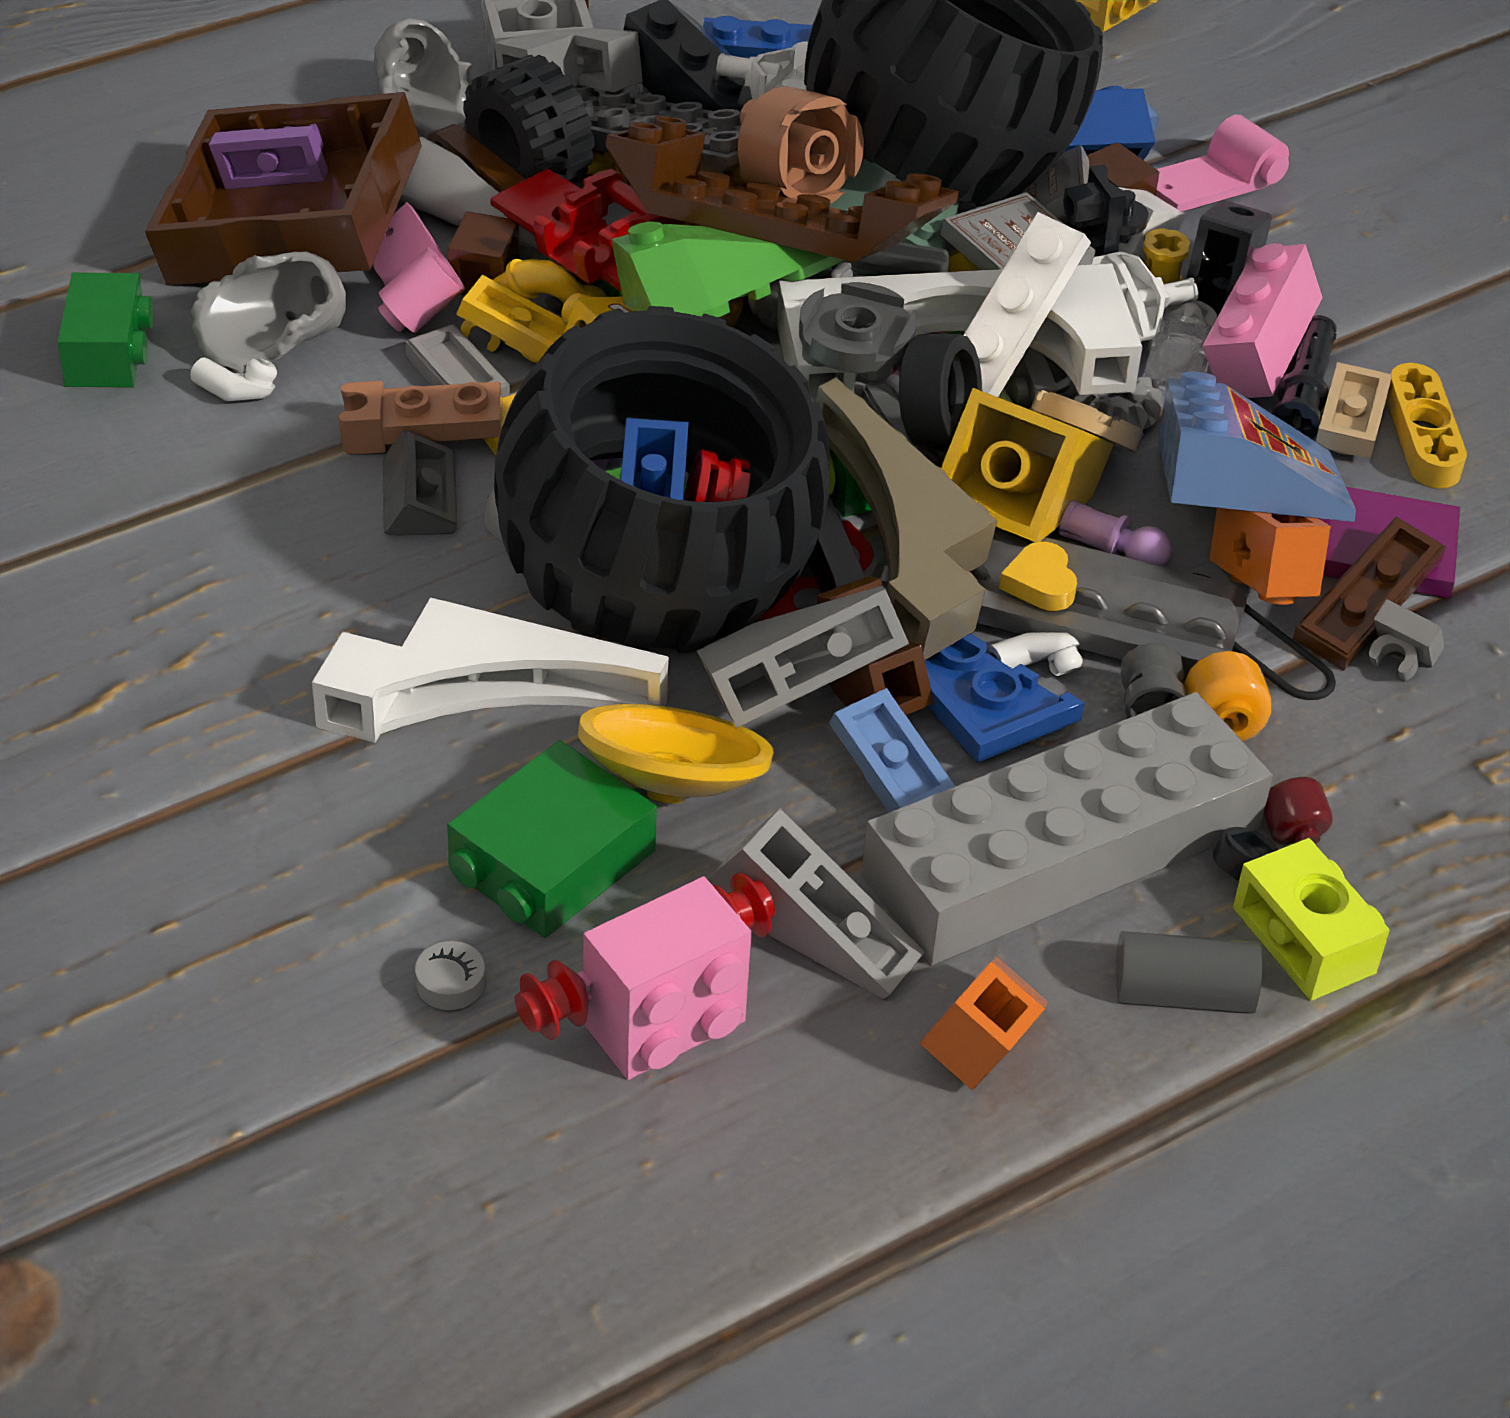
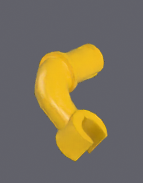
M514 259L507 264L505 272L492 279L530 301L537 298L541 293L557 297L563 303L571 295L578 292L584 293L588 297H607L605 292L599 287L582 285L568 270L549 260L529 259L523 261Z

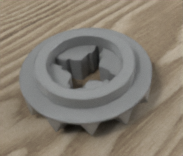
M1149 377L1137 378L1135 392L1079 395L1074 386L1073 400L1098 409L1097 411L1114 418V421L1122 419L1145 430L1151 427L1161 414L1162 392L1152 387L1151 378Z

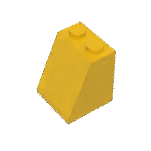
M973 388L941 469L972 499L987 509L989 514L997 520L996 527L1033 542H1039L1060 526L1064 512L1071 501L1076 500L1081 504H1086L1092 499L1114 444L1071 425Z

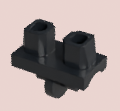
M1105 164L1089 167L1087 183L1065 188L1063 199L1064 211L1072 224L1082 222V227L1075 230L1084 233L1090 240V246L1096 250L1094 257L1118 252L1119 243L1128 242L1130 235L1140 233L1146 228L1149 216L1147 208L1142 203L1135 201L1136 194L1133 191L1122 190L1113 186L1108 181V168Z

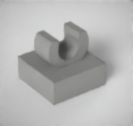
M1388 599L1385 600L1374 618L1378 638L1370 647L1369 657L1371 664L1378 668L1386 654L1394 651L1402 653L1405 658L1397 671L1399 679L1405 682L1415 675L1418 669V661L1433 667L1445 648L1440 625Z

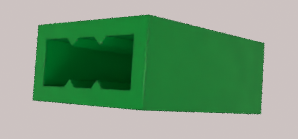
M558 740L447 823L449 869L461 884L468 888L475 887L497 903L509 919L519 924L524 923L546 939L656 851L657 805L562 740Z

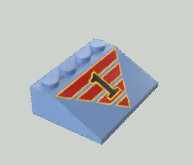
M1183 372L1181 379L1167 378L1158 446L1171 503L1349 522L1355 521V506L1328 449L1226 384L1216 383V376L1202 372Z

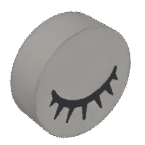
M444 941L428 947L419 955L415 964L417 992L425 1003L441 1010H457L473 1004L479 999L485 989V963L482 955L471 945L459 941Z

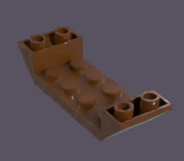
M656 116L651 124L632 122L629 123L628 130L608 134L606 140L607 149L648 213L851 262H856L897 245L955 204L959 192L940 187V178L912 173L907 175L906 180L887 181L886 187L864 194L863 206H850L848 211L830 207L831 200L826 197L800 194L797 196V199L779 195L780 188L771 184L752 182L748 183L746 188L729 184V175L713 171H700L705 133L686 129L687 122L683 119Z

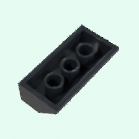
M658 0L626 14L623 30L638 32L643 78L641 84L652 95H662L665 97L666 102L669 103L698 102L702 104V109L704 110L734 109L740 113L743 106L752 99L750 87L745 86L744 79L717 75L716 68L719 55L721 53H725V55L731 54L693 17L671 1Z

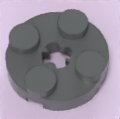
M863 282L842 283L841 293L831 294L824 297L823 288L811 294L805 300L800 310L799 338L803 345L802 356L807 363L813 366H827L839 371L859 373L862 377L869 380H883L892 374L894 365L902 362L909 342L916 337L917 317L913 310L910 315L903 308L904 298L883 286ZM856 326H863V327H865V328L858 329V328H855V327H856Z

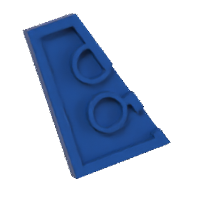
M971 633L925 660L934 702L933 705L928 706L929 709L977 763L1082 720L1085 702L1067 691L1060 697L1038 684L1039 674L1022 664L1011 668L986 653L987 643Z

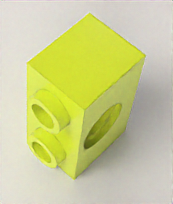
M1310 838L1243 864L1233 909L1310 1001L1377 973L1390 929L1385 925L1378 910L1364 901L1345 879L1340 867L1333 860L1328 859Z

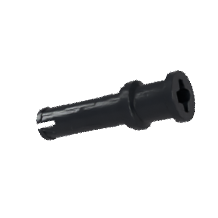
M1322 315L1312 317L1295 354L1292 371L1280 381L1277 391L1279 402L1272 408L1271 414L1295 428L1298 416L1301 415V426L1296 430L1310 439H1313L1318 434L1321 422L1320 411L1324 408L1329 394L1324 376L1328 367L1332 345L1337 335L1335 333L1337 331L1336 324L1330 318Z

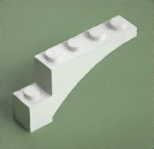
M430 597L402 647L346 632L341 633L312 681L316 728L376 743L380 734L439 716L484 708L520 705H574L593 708L614 704L665 706L667 703L669 657Z

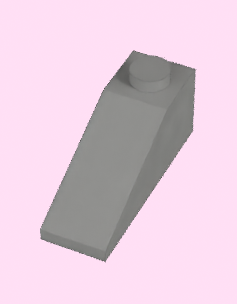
M878 586L753 623L697 652L723 707L736 728L908 645L909 642L886 589L883 586Z
M780 808L748 835L707 879L712 885L719 886L726 893L731 892V877L739 872L746 874L753 881L759 880L771 894L775 906V915L771 918L769 936L881 999H885L893 992L925 953Z

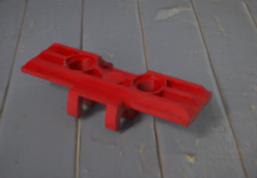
M545 169L490 198V205L502 212L507 218L519 223V226L534 235L539 252L588 284L601 278L619 291H621L611 239L629 234L628 229L644 222L684 225V221L648 213L634 189L626 184L625 177L614 169H607L583 179L584 187L582 189L553 171ZM613 202L631 212V214L610 225L606 223V220L602 219V217L608 215V205Z

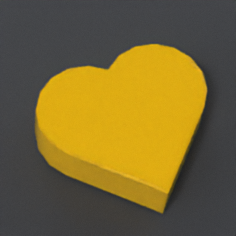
M1039 541L1026 546L1003 570L999 589L1047 611H1060L1072 605L1076 594L1077 577L1072 570L1067 568L1068 554L1063 548L1051 542Z

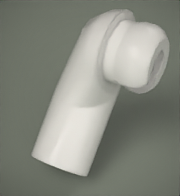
M204 357L193 365L190 377L193 383L228 402L265 399L276 387L273 384V380L276 378L277 369L274 364L266 360L251 359L246 365L245 374L233 373Z
M1028 632L989 645L986 652L1011 668H1015L1019 664L1026 666L1048 659L1050 671L1056 676L1073 672L1079 669L1083 663L1082 656L1076 648L1080 644L1069 633Z

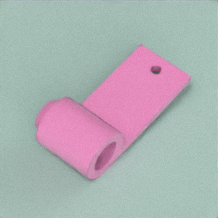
M1241 114L1233 115L1222 122L1215 131L1207 155L1157 169L1160 174L1156 197L1183 212L1265 188L1277 183L1286 174L1289 167L1288 146Z
M406 202L393 214L372 265L385 285L379 291L383 303L378 307V310L398 332L408 328L411 332L417 333L461 294L465 287L414 208Z

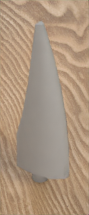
M420 137L422 147L400 197V201L408 202L415 209L457 226L460 225L466 211L507 218L502 212L490 205V198L498 194V191L481 179L460 157L426 138ZM519 226V245L538 249L534 235Z

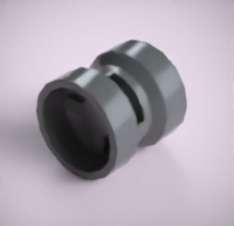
M1149 643L1137 646L1122 659L1120 670L1125 689L1124 706L1127 719L1187 696L1183 684L1185 676L1183 661L1180 654L1174 648L1164 644Z

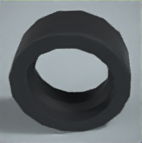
M919 334L909 342L902 359L899 374L898 398L905 432L916 445L950 446L972 389L975 388L982 391L980 361L976 348L968 336L959 334Z

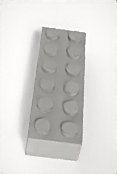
M1194 692L867 821L861 875L903 930L925 951L923 956L932 966L1214 848L1227 828L1244 827L1253 831L1259 829L1273 774L1197 692Z

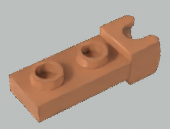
M382 381L345 383L340 388L345 411L339 414L338 421L342 445L347 454L385 453L386 444H393L403 430H408L431 441L499 438L501 434L503 398L500 381L385 389Z

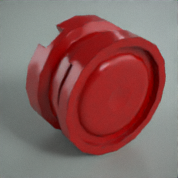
M700 449L693 461L683 500L723 502L747 498L750 473L742 472L741 469L749 470V461L733 457L729 462L718 460L715 452Z

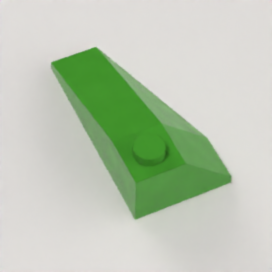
M644 222L628 229L629 234L611 239L623 302L632 311H646L649 306L673 307L674 312L701 317L705 313L719 318L730 313L728 303L730 300L743 296L759 300L771 294L770 283L777 279L801 281L845 261L705 226Z

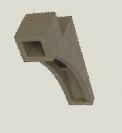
M834 378L818 386L816 403L820 404L829 448L836 454L855 479L873 511L884 541L890 572V582H888L886 592L907 640L921 644L924 659L926 660L975 631L986 589L978 583L977 579L970 572L987 562L997 520L989 514L982 504L976 502L954 483L943 469L935 466L908 442L901 432L895 430L872 410L863 398L854 394L838 378Z

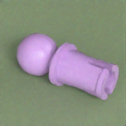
M1076 500L1070 502L1060 523L1059 529L1061 530L1059 535L1093 546L1103 552L1115 555L1124 552L1127 558L1165 566L1168 563L1172 553L1171 543L1167 534L1157 527L1145 526L1132 531L1130 530L1131 518L1129 516L1122 515L1120 518L1092 509V507L1081 504Z

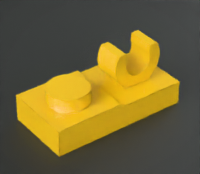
M484 275L478 279L462 299L456 314L465 319L461 326V332L466 338L478 326L491 335L487 350L495 351L504 340L506 345L521 352L526 359L534 363H538L548 348L564 334L567 325L563 318Z

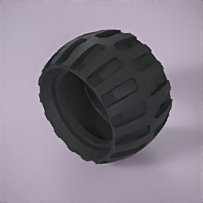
M822 0L808 40L804 84L807 85V91L840 99L847 104L844 106L849 113L857 116L862 126L864 138V159L896 175L895 178L901 181L906 180L907 175L912 173L940 178V187L959 191L957 201L971 202L976 206L982 207L1025 192L1049 171L1073 141L1085 119L1097 87L1102 62L1103 35L1100 27L1096 26L1090 18V12L1081 2L1076 0Z
M649 306L646 311L625 313L621 309L599 314L591 323L582 328L578 325L573 326L548 348L539 362L525 377L512 400L499 437L494 474L495 503L498 511L502 541L516 574L522 573L524 575L531 596L547 611L550 609L555 610L562 617L569 620L571 627L576 631L591 638L598 635L623 643L624 646L647 652L650 648H676L678 653L700 650L709 642L724 638L756 623L785 596L799 577L813 552L823 525L829 496L830 451L820 404L813 403L809 384L804 375L795 365L789 366L774 353L773 345L756 334L749 336L726 325V320L703 313L701 317L674 312L673 307ZM626 418L689 422L685 472L690 473L693 461L700 449L715 452L718 460L729 462L733 457L747 460L750 463L749 470H741L742 472L750 473L747 498L732 501L693 502L656 495L629 485L610 475L592 461L623 458Z

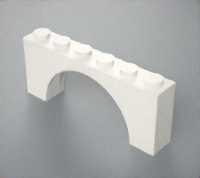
M1112 263L1077 265L1029 347L1044 354L1061 367L1074 383L1079 395L1135 392L1142 344ZM1003 269L779 281L777 330L784 361L789 366L795 365L808 381L811 399L814 403H816L818 386L834 378H838L854 393L855 379L858 373L839 371L827 366H813L807 363L802 356L803 345L799 338L800 310L805 300L811 294L823 288L824 297L841 293L842 283L863 282L888 288L903 297V308L910 315L914 310L917 317L916 336L932 332L966 331ZM856 326L855 328L862 329V328H865V327H863V326Z

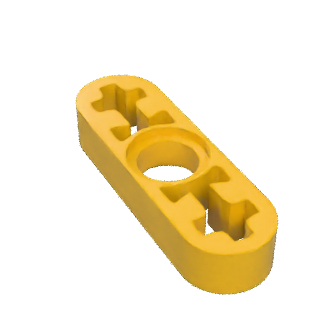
M1403 363L1397 365L1391 371L1392 378L1386 403L1410 473L1416 481L1427 487L1437 489L1450 488L1456 485L1461 478L1467 451L1441 379L1433 369L1422 364ZM1413 421L1427 422L1438 428L1422 427ZM1436 451V455L1430 453Z

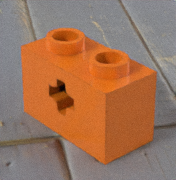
M1217 508L1209 560L1230 573L1231 580L1246 584L1258 592L1259 599L1272 604H1292L1295 602V597L1320 596L1331 526L1318 518Z

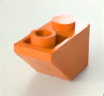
M996 956L919 1044L973 1091L1045 1010L1048 1001Z

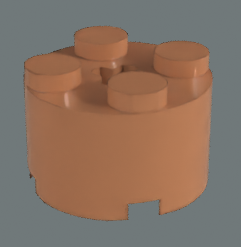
M788 86L774 88L764 93L758 99L749 100L743 106L740 113L741 129L738 138L740 178L746 185L757 182L777 186L780 188L779 195L797 199V196L800 194H811L830 199V204L835 202L844 193L839 189L843 186L848 176L855 178L861 166L864 138L862 126L857 116L851 115L844 106L847 104L838 98Z

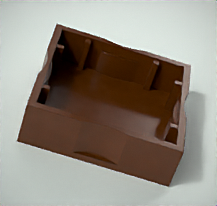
M405 92L333 98L306 104H266L207 110L186 151V158L181 171L167 187L145 229V234L166 285L220 281L225 275H233V270L239 263L246 261L247 258L254 255L261 257L290 252L307 251L329 261L336 272L370 270L422 147ZM317 124L323 141L322 153L328 168L324 181L225 189L209 147L214 133L263 128L264 130L279 129L285 126L303 127Z

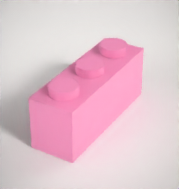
M1273 243L1261 248H1255L1202 345L1211 372L1216 376V383H1224L1246 398L1273 397L1323 298L1306 244L1283 246L1279 243Z

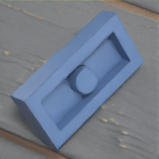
M887 688L834 712L829 724L862 770L864 778L888 812L955 787Z

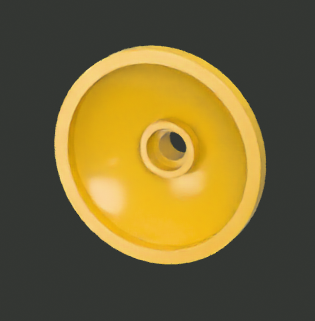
M614 704L590 709L583 713L579 720L578 737L589 754L618 778L633 786L647 790V796L659 802L678 804L683 803L686 797H709L752 783L770 769L772 763L773 748L762 736L743 726L736 728L731 721L704 713L658 705Z

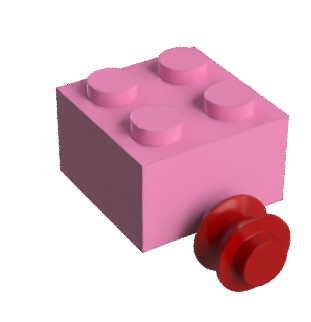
M740 872L731 877V892L726 893L717 885H712L705 876L584 932L583 971L576 973L560 961L553 960L547 966L548 979L542 982L530 973L523 974L520 977V992L515 994L514 997L517 1012L523 1024L530 1032L540 1031L549 1040H554L559 1036V1021L567 1018L575 1026L580 1027L584 1025L627 1080L650 1069L663 1068L672 1063L683 1052L709 1039L723 1038L734 1031L739 1024L746 1021L751 932L758 937H765L770 933L771 918L775 915V906L771 894L759 880L753 881L746 874Z

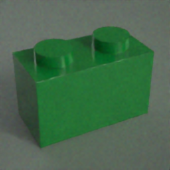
M72 272L57 341L65 387H134L137 365H146L148 348L145 330H152L153 301L151 296H143L140 273Z

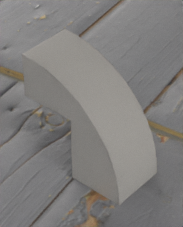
M607 28L567 29L528 34L494 43L497 68L532 54L533 56H544L549 62L553 61L561 68L563 74L569 76L574 86L582 85L615 92L643 82L639 38L636 31Z

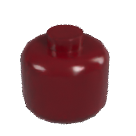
M1296 777L1281 781L1270 788L1263 815L1273 840L1277 843L1287 844L1297 843L1310 838L1316 845L1321 840L1320 836L1326 833L1333 823L1332 811L1321 783L1310 777Z

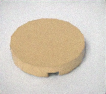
M1037 391L1030 408L1034 412L1081 429L1113 443V446L1134 453L1138 452L1145 435L1141 428L1122 419L1114 421V418L1097 411L1098 409L1053 392Z

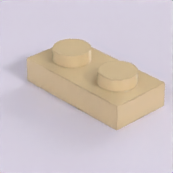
M1337 362L1316 442L1326 449L1333 450L1339 454L1371 459L1392 374Z

